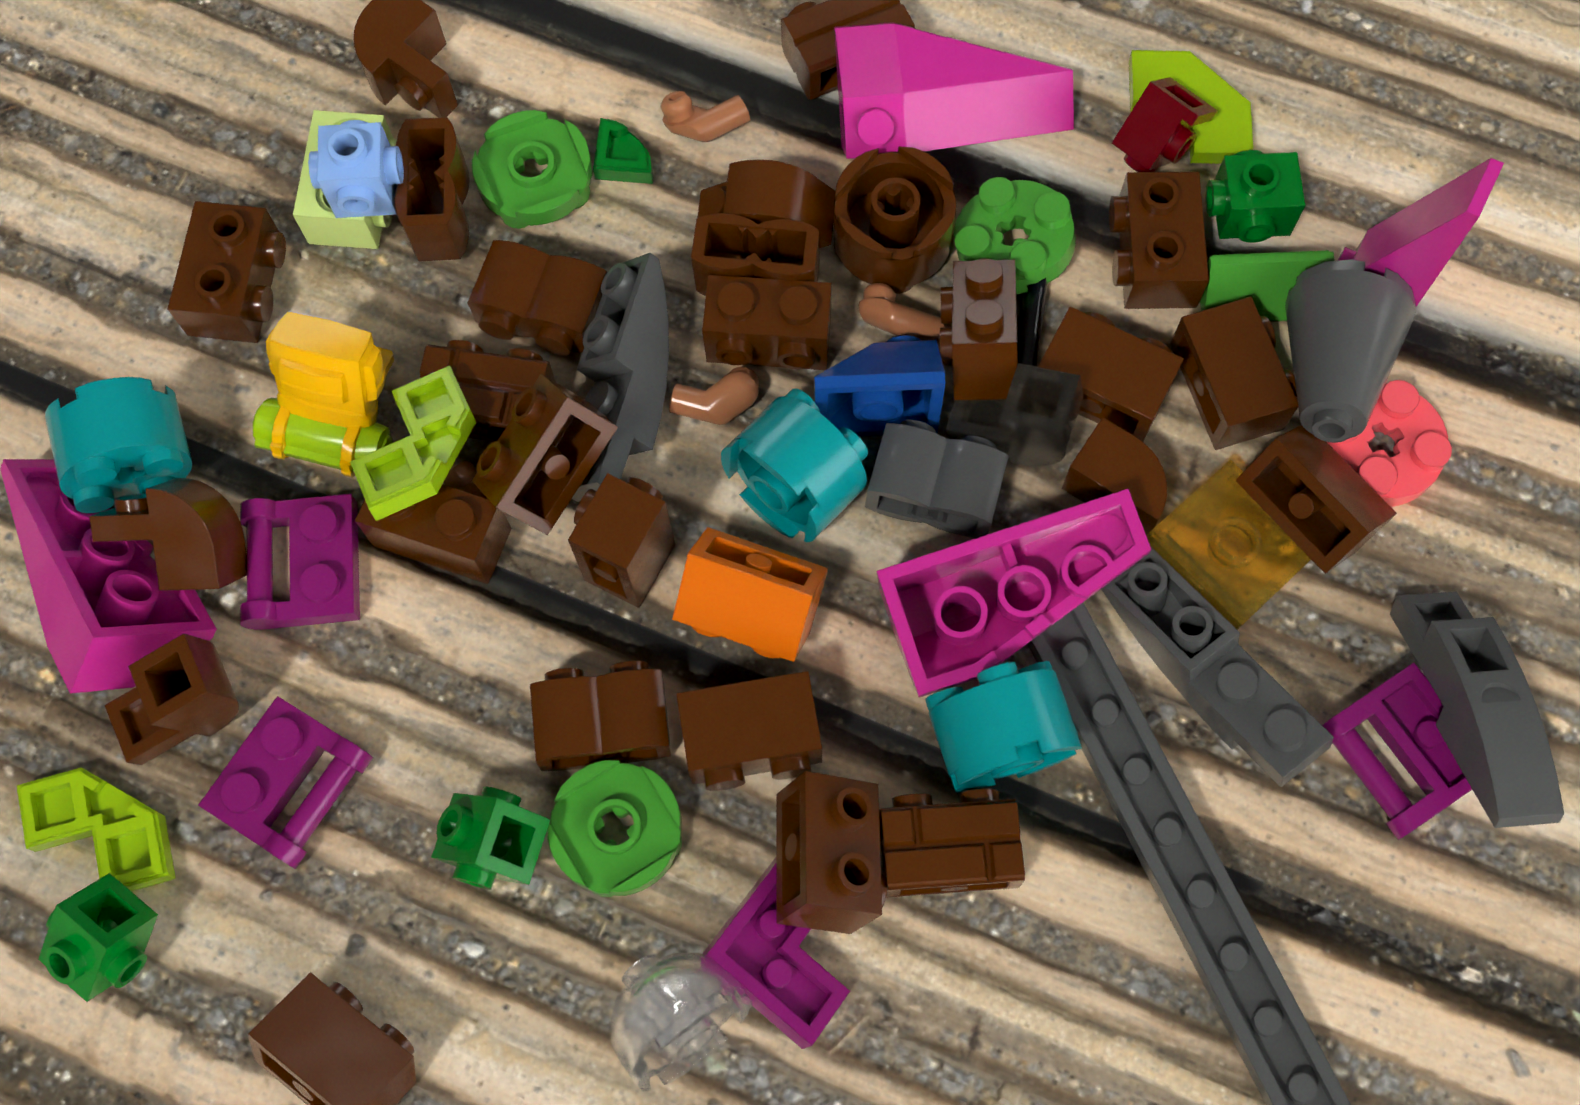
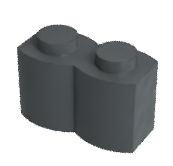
M904 420L900 424L886 423L867 490L865 507L888 517L910 522L926 523L937 529L960 536L979 538L988 535L1009 455L998 450L993 442L982 437L964 436L960 440L946 439L936 434V430L932 426L921 421Z

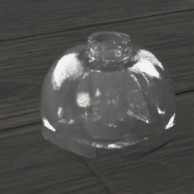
M672 953L660 959L655 954H650L635 962L622 977L625 987L615 999L609 1022L611 1044L622 1066L635 1084L643 1092L650 1091V1077L657 1075L662 1083L667 1085L698 1066L728 1039L720 1027L732 1014L741 1024L749 1013L752 1001L728 971L701 953Z

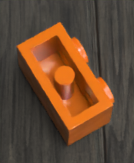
M707 527L688 552L672 620L689 625L696 632L704 636L723 637L749 646L756 653L764 657L783 658L794 662L811 632L828 568Z

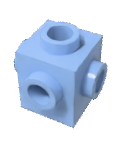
M349 120L340 125L318 126V151H311L309 153V174L314 189L322 190L335 217L397 215L395 194L397 184H402L404 179L403 159L400 148L390 145L381 122L368 123L361 120Z

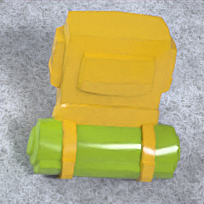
M287 312L278 321L266 340L269 367L275 377L278 393L277 398L271 397L266 399L256 411L253 420L255 448L271 451L274 458L284 460L285 458L292 457L339 469L344 476L353 478L355 473L350 461L393 443L389 427L376 422L378 397L383 390L386 375L394 362L393 352L376 347L371 332L328 319Z

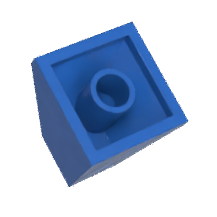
M907 335L893 337L886 342L873 343L814 377V400L820 413L838 430L841 427H845L855 432L859 437L883 436L886 423L900 424L904 420L924 422L932 426L936 433H938L946 381L937 340L921 341L917 337Z

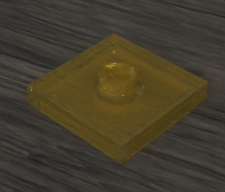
M1229 460L1147 534V539L1150 546L1238 630L1311 559L1235 481L1243 471L1232 460Z

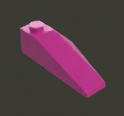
M894 22L834 27L841 144L846 159L856 158L867 151L878 148V154L898 152L899 146L913 147L921 151H931L1074 130L1073 70L1071 68L1006 51L1002 52L982 47L960 39L940 36Z
M1490 158L1380 222L1366 232L1356 251L1344 247L1337 261L1350 259L1365 262L1364 271L1385 276V268L1398 273L1412 287L1417 307L1480 217L1504 163Z
M3 459L0 471L46 644L69 693L133 688L136 685L128 667L132 663L183 633L208 641L214 637L217 628L196 590H159L156 562L150 556L153 545L147 540L93 542L89 516L98 513H81L76 510L74 500L67 497L60 489L54 459Z
M1125 489L876 572L879 590L899 649L920 698L977 679V674L981 671L1001 664L1148 555L1152 549L1129 489Z

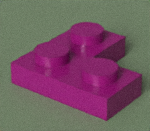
M775 857L699 957V960L801 1049H805L815 1043L850 991L799 947L811 930L810 928L776 924Z

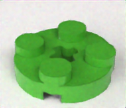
M526 110L501 118L485 132L484 137L486 141L480 147L478 156L475 151L472 159L473 177L485 205L492 212L501 216L503 222L509 227L520 229L529 225L548 224L565 217L588 201L590 196L589 185L593 174L589 148L580 130L569 121L564 119L565 124L558 120L548 119L547 112ZM528 159H535L538 165L548 164L547 168L538 176L528 177L520 175V173L525 171L524 162Z
M995 177L987 180L981 185L979 194L974 196L963 207L954 227V241L959 261L1015 259L1016 294L1028 292L1027 285L1038 283L1046 278L1048 284L1059 277L1069 265L1076 247L1075 228L1069 200L1064 194L1034 181H1010L1004 177ZM1012 229H1024L1025 234L1029 235L1027 240L1017 238L1013 245H1005L1003 234Z
M612 760L590 764L573 774L561 786L554 800L556 804L551 812V821L548 826L547 835L551 853L561 870L575 884L592 891L600 897L627 896L647 889L666 874L674 858L681 850L682 816L677 800L667 783L657 773L643 766L640 768L634 764L620 763V761ZM612 811L619 819L630 815L634 821V824L627 829L629 839L619 845L613 839L603 843L597 835L605 829L602 817Z

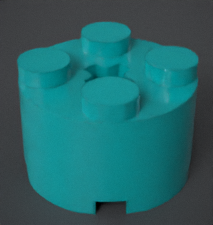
M140 377L103 379L75 388L77 400L66 404L62 408L60 407L59 398H57L46 409L45 421L60 489L67 497L74 500L76 510L81 513L105 511L114 505V498L146 493V488L175 478H186L192 469V459L176 394L166 385L164 394L153 390L152 382L149 379Z
M796 388L792 389L786 396L776 398L722 450L721 463L729 479L738 472L747 485L739 495L761 519L789 538H793L799 531L805 533L804 542H812L865 489L867 476L862 461L867 457L868 449L861 438L852 430L841 427L838 430L820 413L814 400L807 393Z
M1050 661L1035 663L1019 670L1015 662L999 664L977 674L979 686L963 691L962 687H952L936 692L925 699L929 710L928 714L955 792L996 785L994 780L996 778L1014 774L1020 778L1071 758L1076 754L1075 750L1082 749L1062 688Z

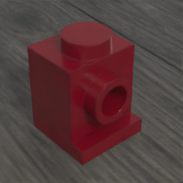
M1171 77L1151 81L1112 141V144L1126 154L1124 161L1136 172H1157L1159 167L1170 162L1176 164L1183 158L1196 138V133L1191 131L1193 126L1211 121L1218 110Z

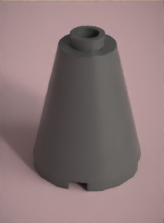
M1351 259L1329 261L1304 270L1297 277L1296 285L1291 291L1289 290L1285 303L1300 422L1308 432L1326 442H1342L1359 435L1365 430L1414 320L1416 302L1412 287L1398 273L1385 268V276L1364 271L1365 262Z

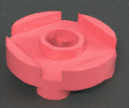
M1402 380L1390 381L1384 385L1368 424L1362 433L1342 442H1327L1390 507L1406 504L1421 496L1437 480L1452 453L1446 427L1436 409L1419 395L1417 389L1412 384ZM1374 432H1381L1394 440L1396 445L1393 447V451L1396 456L1389 457L1384 450L1372 451L1369 443L1375 437Z

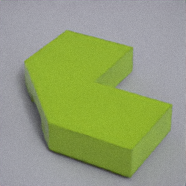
M1131 51L1129 58L1130 111L1133 110L1151 81L1169 77L1218 110L1211 121L1195 125L1191 129V131L1196 133V138L1190 147V163L1221 164L1225 155H1234L1241 151L1253 150L1251 102L1190 51Z
M450 365L391 391L409 431V436L350 461L367 506L376 521L436 495L476 424L475 418Z
M82 767L16 785L26 849L38 852L93 836L99 879L110 873L130 891L176 879L166 819L163 814Z

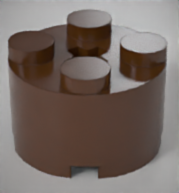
M901 146L898 147V152L878 154V148L856 157L840 175L836 184L834 199V249L841 262L860 280L868 284L883 283L889 285L897 294L907 292L913 285L930 278L944 264L951 249L957 207L953 190L954 184L947 169L928 153L913 147Z

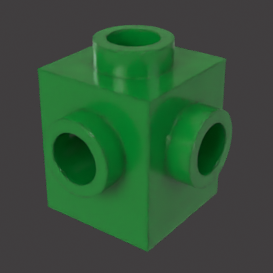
M1245 150L1234 155L1224 156L1215 180L1207 182L1205 193L1206 211L1209 217L1216 216L1219 239L1239 238L1243 242L1255 243L1271 237L1291 235L1305 208L1297 152L1264 154L1258 150Z
M483 786L480 796L453 793L449 806L444 810L438 821L436 831L438 839L431 858L455 866L452 878L475 887L491 890L495 879L529 885L551 819L519 807L521 798L501 789Z
M108 873L56 905L46 923L48 931L38 960L46 966L48 972L55 980L62 984H67L88 1002L112 985L116 988L125 986L142 970L147 961V955L144 952L158 914L113 875Z

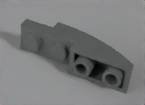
M652 253L618 263L607 272L601 284V293L603 295L595 318L589 324L583 336L584 350L577 371L595 382L585 400L596 407L618 428L572 497L577 502L581 501L589 489L597 491L607 473L621 479L629 455L650 451L654 447L667 386L669 321L660 260Z
M1151 547L1152 550L1148 555L1101 590L1150 658L1211 729L1232 750L1239 745L1280 787L1284 786L1331 748L1334 737L1238 644L1240 632Z
M1457 592L1397 595L1390 616L1444 706L1437 720L1436 727L1494 828L1560 823L1564 815V809L1549 741L1525 675L1494 617L1473 618Z

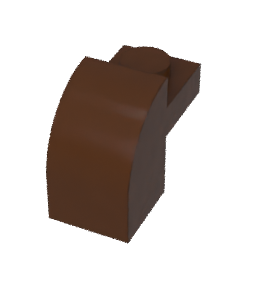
M372 0L363 9L356 22L353 40L356 54L373 93L385 106L399 94L407 104L418 111L425 107L438 118L447 117L458 106L447 72L431 61L447 44L436 11L422 0Z
M743 160L729 164L726 182L701 190L697 218L715 213H729L746 217L757 224L775 219L798 220L808 223L819 230V248L831 245L836 191L810 172L797 166L773 160Z
M1102 417L1070 465L1062 490L1086 503L1129 489L1147 539H1149L1162 515L1167 499V481L1163 467L1155 453L1143 441Z
M175 478L146 488V493L114 498L115 508L89 516L93 542L153 540L159 590L220 589L247 576L245 538L238 515L222 494L201 481L189 478Z
M184 633L129 665L128 667L136 687L105 705L126 763L137 765L145 764L195 734L212 736L230 723L239 710V703L215 645L208 640Z

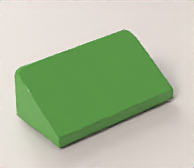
M1326 250L1212 255L1207 263L1209 281L1200 299L1201 311L1252 297L1260 316H1266L1270 322L1287 321L1285 303L1289 290L1291 291L1296 285L1297 277L1306 269L1324 262L1334 261V253Z

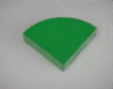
M600 118L593 165L595 180L653 184L650 154L641 141L630 133L628 128L622 123Z

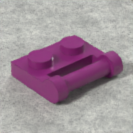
M352 494L281 501L254 498L245 500L240 504L241 525L247 527V602L240 605V625L242 627L264 630L360 620L358 525L355 522L358 515V502ZM289 526L290 601L273 602V528Z
M1412 663L1322 725L1334 737L1332 744L1391 819L1385 824L1397 840L1403 838L1472 790L1436 727L1437 720L1444 706L1428 679L1415 663ZM1366 720L1370 722L1426 796L1412 804L1355 730L1358 725Z
M277 696L198 806L273 856L296 869L308 853L302 849L356 771L363 774L373 760V757L354 743L338 735ZM326 751L334 758L282 832L279 834L270 827L323 752Z

